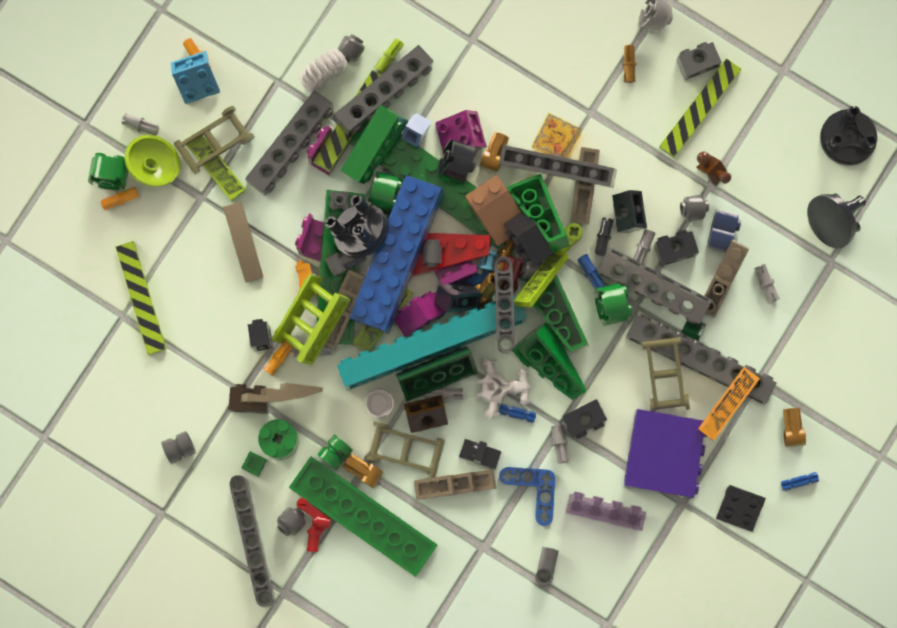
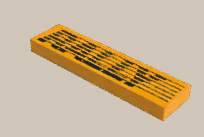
M743 367L698 430L714 441L760 378Z

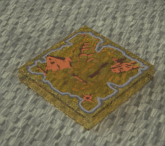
M548 112L532 144V148L545 154L568 158L582 129Z

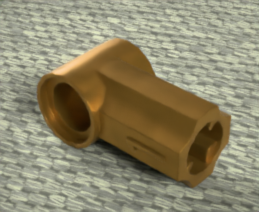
M494 132L479 166L498 172L501 165L499 161L503 145L507 146L509 137L500 132Z
M489 273L481 284L474 286L482 292L479 309H484L486 304L494 302L492 297L495 294V273Z
M800 408L783 409L785 447L806 445V434L804 428H802Z
M352 453L343 466L345 470L359 477V480L372 488H375L384 473L376 466L366 463Z

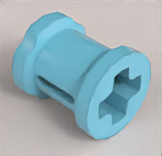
M490 250V256L481 258L477 269L493 272L494 268L492 267L497 252Z

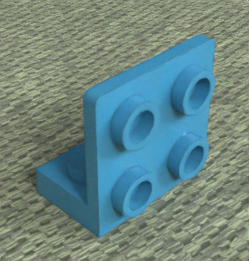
M207 51L171 62L172 76L185 104L220 93V88L210 67Z

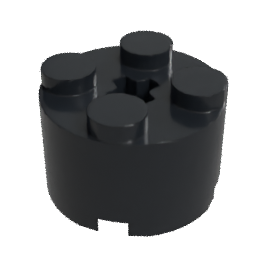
M450 139L444 147V157L439 160L438 174L464 184L468 173H472L475 169L476 162L473 160L477 153V148Z

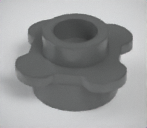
M332 191L329 194L331 198L329 206L332 210H346L348 208L347 192L336 193Z

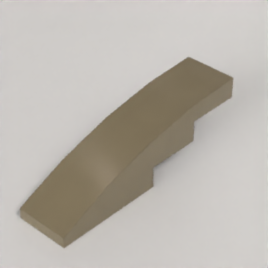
M581 147L579 161L598 164L600 150ZM576 181L570 222L589 225L595 184Z
M242 201L223 206L245 283L263 278L264 275Z
M348 269L338 294L348 297L351 301L325 343V346L336 350L350 319V314L366 277L365 275Z
M282 383L280 384V389H261V395L242 394L241 402H283L322 392L323 387Z
M494 469L414 481L416 500L497 489Z

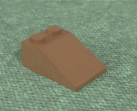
M495 175L467 194L465 201L498 247L508 240L505 234L507 230L503 224L520 214L521 211L500 178Z

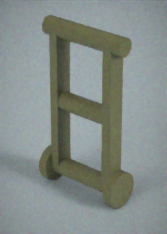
M234 106L226 108L221 113V118L184 141L177 140L173 143L194 175L201 171L200 167L241 142L242 145H245L254 139V134H248L235 115L236 108ZM229 119L240 136L221 147L211 133V130ZM204 135L215 152L195 163L185 146Z
M681 337L642 342L643 350L647 349L653 398L649 399L652 412H655L657 409L683 406L686 407V410H690L688 394L684 395L678 345H682ZM674 346L677 369L654 371L651 349ZM678 376L681 399L658 402L655 379Z
M374 421L373 426H376L371 450L369 456L365 455L364 459L377 463L381 459L428 471V476H436L444 439L437 438V441L388 429L389 425ZM383 432L405 438L400 460L377 454ZM413 440L435 445L430 468L407 462Z

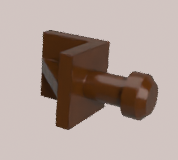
M702 151L697 155L699 165L696 168L706 174L713 185L716 186L720 181L724 184L731 181L732 176L728 173L721 160L713 157L706 151Z

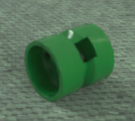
M334 434L328 441V446H324L317 455L336 471L343 463L342 458H347L353 449Z

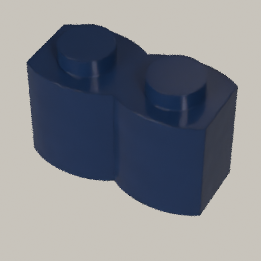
M718 209L715 211L706 248L726 253L731 241L737 242L734 235L735 231H739L741 226L738 214Z

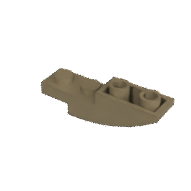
M734 240L731 241L704 296L712 299L706 312L707 315L715 318L749 251V247Z

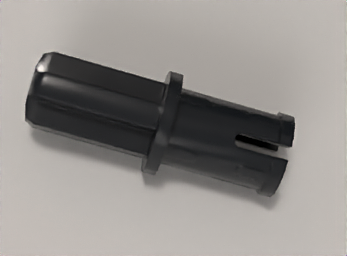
M606 217L602 218L600 231L596 235L598 239L595 254L599 256L605 255L608 242L611 240L610 233L614 220L608 218L607 221Z

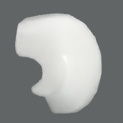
M380 388L374 389L367 394L365 407L372 416L377 418L390 415L394 409V399L389 391Z

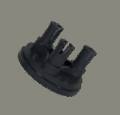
M851 106L849 109L833 113L824 122L820 131V143L824 153L832 161L845 166L857 165L867 160L874 152L878 141L874 123L857 106L854 108Z
M837 193L833 195L820 194L814 197L808 204L807 217L810 227L817 238L825 245L836 249L843 248L851 243L855 233L861 229L860 224L855 221L854 214L866 205V200L859 202L864 197L859 195L853 200L846 202Z
M354 195L350 201L353 206L346 209L339 216L338 220L333 216L328 217L325 221V226L331 230L337 248L344 255L351 258H362L371 255L381 247L387 237L389 224L386 215L380 208L364 201L360 195Z

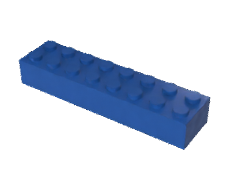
M408 175L405 176L388 219L389 229L387 237L374 254L349 318L354 322L386 334L390 333L422 252L423 245L445 194L441 187Z

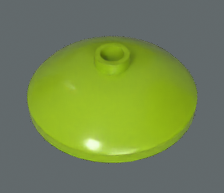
M139 136L133 139L125 150L124 161L128 172L143 185L163 187L173 182L179 174L181 161L177 150L171 143L159 136Z

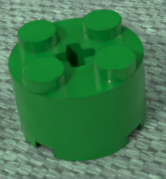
M95 153V156L91 159L88 183L93 185V182L98 184V188L117 191L120 187L126 188L128 170L124 157L120 155L110 157L104 153Z
M376 171L374 176L378 178H375L372 182L367 202L377 206L384 213L389 214V212H392L396 202L394 194L399 192L402 181L398 180L396 176Z
M614 284L595 289V293H598V298H595L596 310L599 319H604L605 321L602 323L603 326L628 320V317L632 315V308L630 304H627L626 297L628 292L625 285Z
M275 419L267 422L260 429L258 442L261 450L267 456L276 460H285L296 452L299 436L296 429L289 422ZM278 435L280 437H283V439H281V444L274 442L277 439L276 436Z

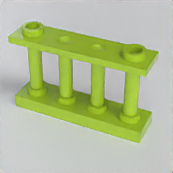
M309 274L279 327L275 330L271 340L282 344L284 341L288 342L300 352L297 357L300 363L313 366L351 300L337 293H334L332 296L319 286L322 281L321 277ZM314 293H317L328 302L324 312L310 303ZM305 309L319 319L314 329L300 319ZM295 326H298L309 335L305 345L291 336Z

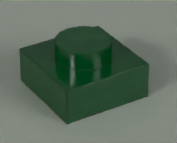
M686 321L681 333L699 341L707 324L703 322L693 324Z

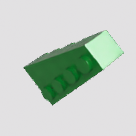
M379 105L340 171L359 183L365 184L370 181L373 172L403 132L409 120L395 111Z
M541 173L506 187L520 211L537 224L552 252L570 246Z
M556 274L533 306L568 350L574 353L589 346Z

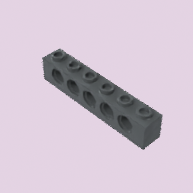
M420 45L416 46L338 110L333 116V121L347 136L351 133L355 135L362 129V124L366 121L370 122L379 105L388 108L391 104L390 101L394 98L396 100L405 93L404 90L408 86L412 88L417 84L420 76L423 75L425 77L432 71L431 67L434 60ZM415 66L417 71L412 72L408 67ZM400 77L403 82L397 83L394 78ZM387 89L389 91V94L384 95L380 92V90ZM366 101H373L375 106H368ZM358 112L360 113L361 117L354 118L352 116V113Z
M314 90L246 176V182L264 196L267 192L271 193L276 186L275 182L278 178H283L286 174L288 165L290 163L293 164L298 159L299 151L308 146L311 141L309 138L313 133L317 134L323 120L325 118L328 119L334 111L333 103ZM310 112H319L316 118L309 117ZM302 125L308 127L304 133L298 132V128ZM290 140L296 142V145L292 148L286 146V143ZM283 155L284 160L277 163L274 161L276 156ZM272 170L273 174L271 177L266 178L263 176L264 171Z
M506 145L502 147L499 164L609 188H614L617 169Z
M611 247L606 251L597 269L602 277L618 281L617 284L625 285L626 288L629 287L635 290L634 292L641 297L646 296L652 299L651 301L658 306L664 305L668 307L671 313L681 314L686 317L687 321L693 324L701 323L712 302V299ZM615 266H622L624 273H618ZM632 275H639L641 282L634 281ZM655 283L658 286V290H651L649 284ZM666 293H674L675 299L670 300L667 297ZM684 301H689V302H691L692 305H693V308H691V309L686 308V307L684 306L683 302H684Z

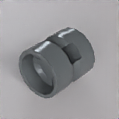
M187 431L177 434L175 440L168 438L161 442L164 453L171 465L181 460L182 456L187 458L196 454L195 447Z

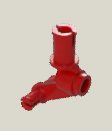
M300 498L296 503L297 508L313 517L312 526L307 530L309 534L306 551L319 552L320 535H322L325 529H329L330 518L308 503L306 499Z

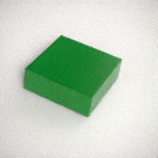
M249 451L241 469L259 477L267 459Z

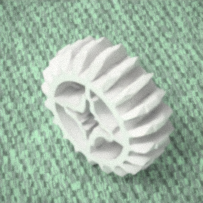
M338 49L326 51L306 66L300 74L299 80L309 92L320 90L330 84L344 71L347 66V60Z

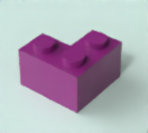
M429 291L422 295L421 298L417 296L409 302L410 306L406 305L398 310L399 314L395 317L394 321L405 338L411 336L413 332L423 329L429 323L440 319L447 313L435 303L437 291L434 293Z

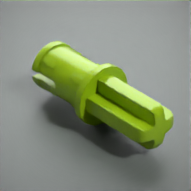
M397 38L394 39L386 52H382L383 56L374 68L383 74L392 61H395V57L404 46V43Z

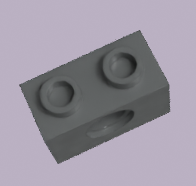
M703 42L691 51L690 49H685L679 53L680 55L676 59L685 81L719 68L722 63L713 42L709 44ZM699 56L703 62L696 63L693 58Z

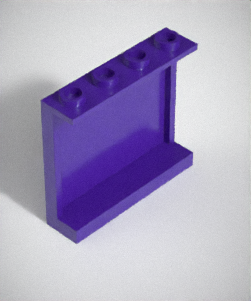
M636 409L623 487L668 493L691 499L694 498V495H698L699 483L696 482L697 476H701L702 464L699 463L700 457H704L705 445H702L703 438L707 437L698 428L704 420Z

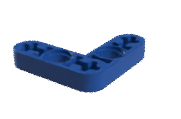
M503 468L499 474V479L503 484L537 487L536 522L541 526L549 525L553 520L554 473L547 469ZM510 471L511 475H516V471H520L518 476L519 483L515 482L516 478H510L507 482L502 477V474ZM524 472L532 474L533 479L531 482L525 483L522 480L521 476ZM545 473L552 477V480L548 481V487L551 486L552 491L548 489L540 490V486L544 487V480H541V476L543 477ZM547 492L550 494L551 500L549 503H542L540 501L541 493ZM539 505L544 507L551 506V510L546 509V515L550 516L546 523H542V519H539V515L543 513V509H539Z

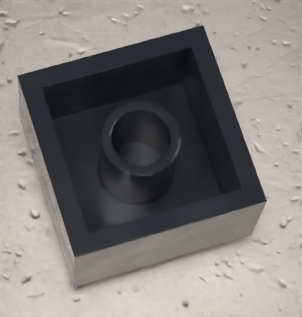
M521 212L503 224L507 230L505 232L507 238L515 244L513 247L515 252L526 263L530 262L533 266H536L553 254L537 224L525 213Z

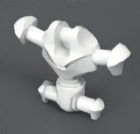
M484 357L481 365L486 367L488 374L485 375L484 379L476 382V386H482V392L477 393V397L490 403L489 410L484 413L487 419L500 416V413L496 412L497 404L501 403V400L507 393L513 395L520 394L521 401L519 403L523 406L531 404V400H528L530 384H528L526 375L529 374V371L520 369L517 371L519 381L512 380V382L507 383L501 378L499 372L495 373L493 364L497 360H490Z

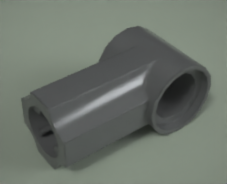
M339 252L326 258L325 261L334 277L347 271L348 268L365 261L366 257L351 258Z
M542 547L535 576L536 583L539 586L547 587L552 583L559 550ZM542 572H546L550 576V580L546 583L539 580V574Z

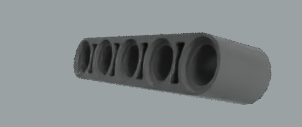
M500 257L496 260L494 267L497 348L502 354H509L515 346L513 271L511 260L507 257ZM506 263L509 268L506 271H500L498 265ZM501 282H507L509 289L503 291L498 285ZM502 301H507L510 304V308L502 310L499 304ZM507 320L510 322L511 327L506 330L502 329L500 322ZM509 340L512 346L509 349H504L500 345L501 341Z

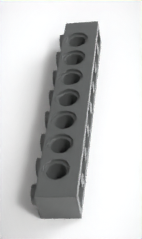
M643 314L641 316L636 315L626 336L627 339L641 346L642 342L662 340L663 337H681V343L688 347L689 353L683 355L679 351L680 365L726 387H729L734 381L732 371L737 370L740 372L744 367L738 364L739 361L729 356L725 358L716 349L710 348L709 350L704 348L703 343L697 340L690 341L681 332L676 331L673 333L668 330V326L662 323L657 325L651 322V318ZM648 328L652 329L654 331V337H646L644 334V330ZM674 346L651 349V351L676 362ZM697 354H704L706 362H698ZM715 362L723 364V371L715 370ZM745 365L746 369L760 378L758 380V388H752L747 397L763 405L767 404L777 382L773 381L774 378L765 373L760 375L755 372V368Z

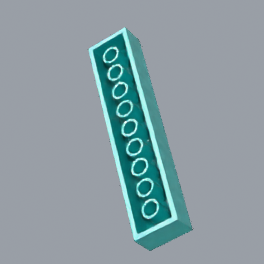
M502 301L499 307L502 310H507L510 308V304L507 301ZM496 302L486 304L485 308L479 311L477 308L466 312L467 315L464 317L454 316L448 319V323L443 325L441 322L430 326V330L425 332L423 329L412 333V337L405 338L403 336L394 340L395 343L387 345V343L376 347L377 350L369 352V350L363 351L358 354L359 357L351 359V357L341 360L337 367L346 390L354 389L496 334ZM514 304L515 327L525 323L527 316L523 307H516ZM503 320L500 322V327L506 330L511 327L509 321Z

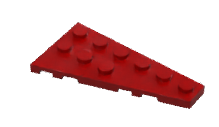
M429 233L426 240H440V245H442V264H438L436 268L426 267V264L423 263L422 249L412 277L490 256L491 236Z

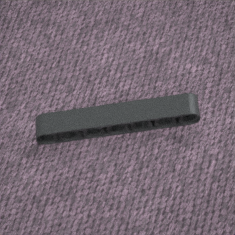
M235 475L230 479L229 486L255 599L259 606L269 607L274 603L275 595L249 482L245 477ZM242 479L244 486L242 489L237 490L234 483L236 480ZM247 498L248 506L241 509L239 507V500ZM246 517H251L253 523L250 527L246 528L243 525V520ZM250 536L257 538V543L253 547L247 543ZM258 554L261 556L262 561L258 566H255L252 563V557ZM258 574H264L266 577V581L262 585L256 582ZM263 593L270 595V602L267 604H263L260 600Z

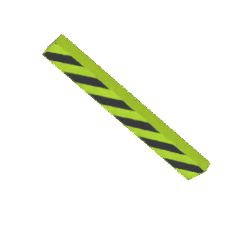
M726 58L660 144L659 148L672 158H675L739 74L741 68Z
M372 70L356 96L379 78L381 74ZM368 100L366 104L372 107L374 102ZM358 112L352 113V116L354 118L361 117L360 113ZM336 125L313 163L330 172L354 134L351 133L347 136Z
M131 241L115 246L147 354L152 355L167 350L135 242Z

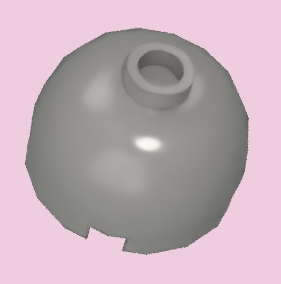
M646 0L645 4L647 6L645 11L643 9L640 11L638 25L649 31H660L666 25H670L673 15L672 5L669 0Z

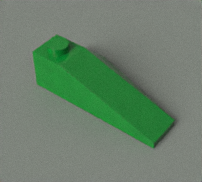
M547 322L534 329L514 346L513 352L528 368L531 366L538 371L540 377H546L553 382V386L573 400L587 391L559 337Z

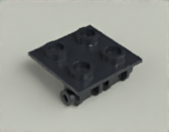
M729 484L725 490V496L716 519L753 532L766 497Z

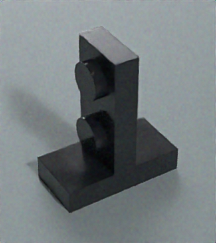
M465 439L459 458L495 470L502 451L488 447L487 443L483 441L477 443Z

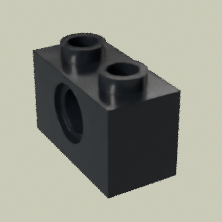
M628 190L612 195L618 233H632L647 228L642 191Z
M682 230L675 233L676 236L670 238L668 235L657 238L658 241L655 242L654 247L660 266L695 257L699 254L692 231ZM678 243L681 250H672L671 244Z
M470 283L438 285L435 303L447 313L470 311L479 308L482 292Z
M263 319L252 320L251 324H247L250 346L255 352L274 349L273 341L271 340V328L267 321L263 322Z
M597 399L561 417L571 438L577 437V439L588 434L587 431L592 428L596 431L604 427V422L607 421ZM583 415L588 416L590 424L582 425L580 417Z

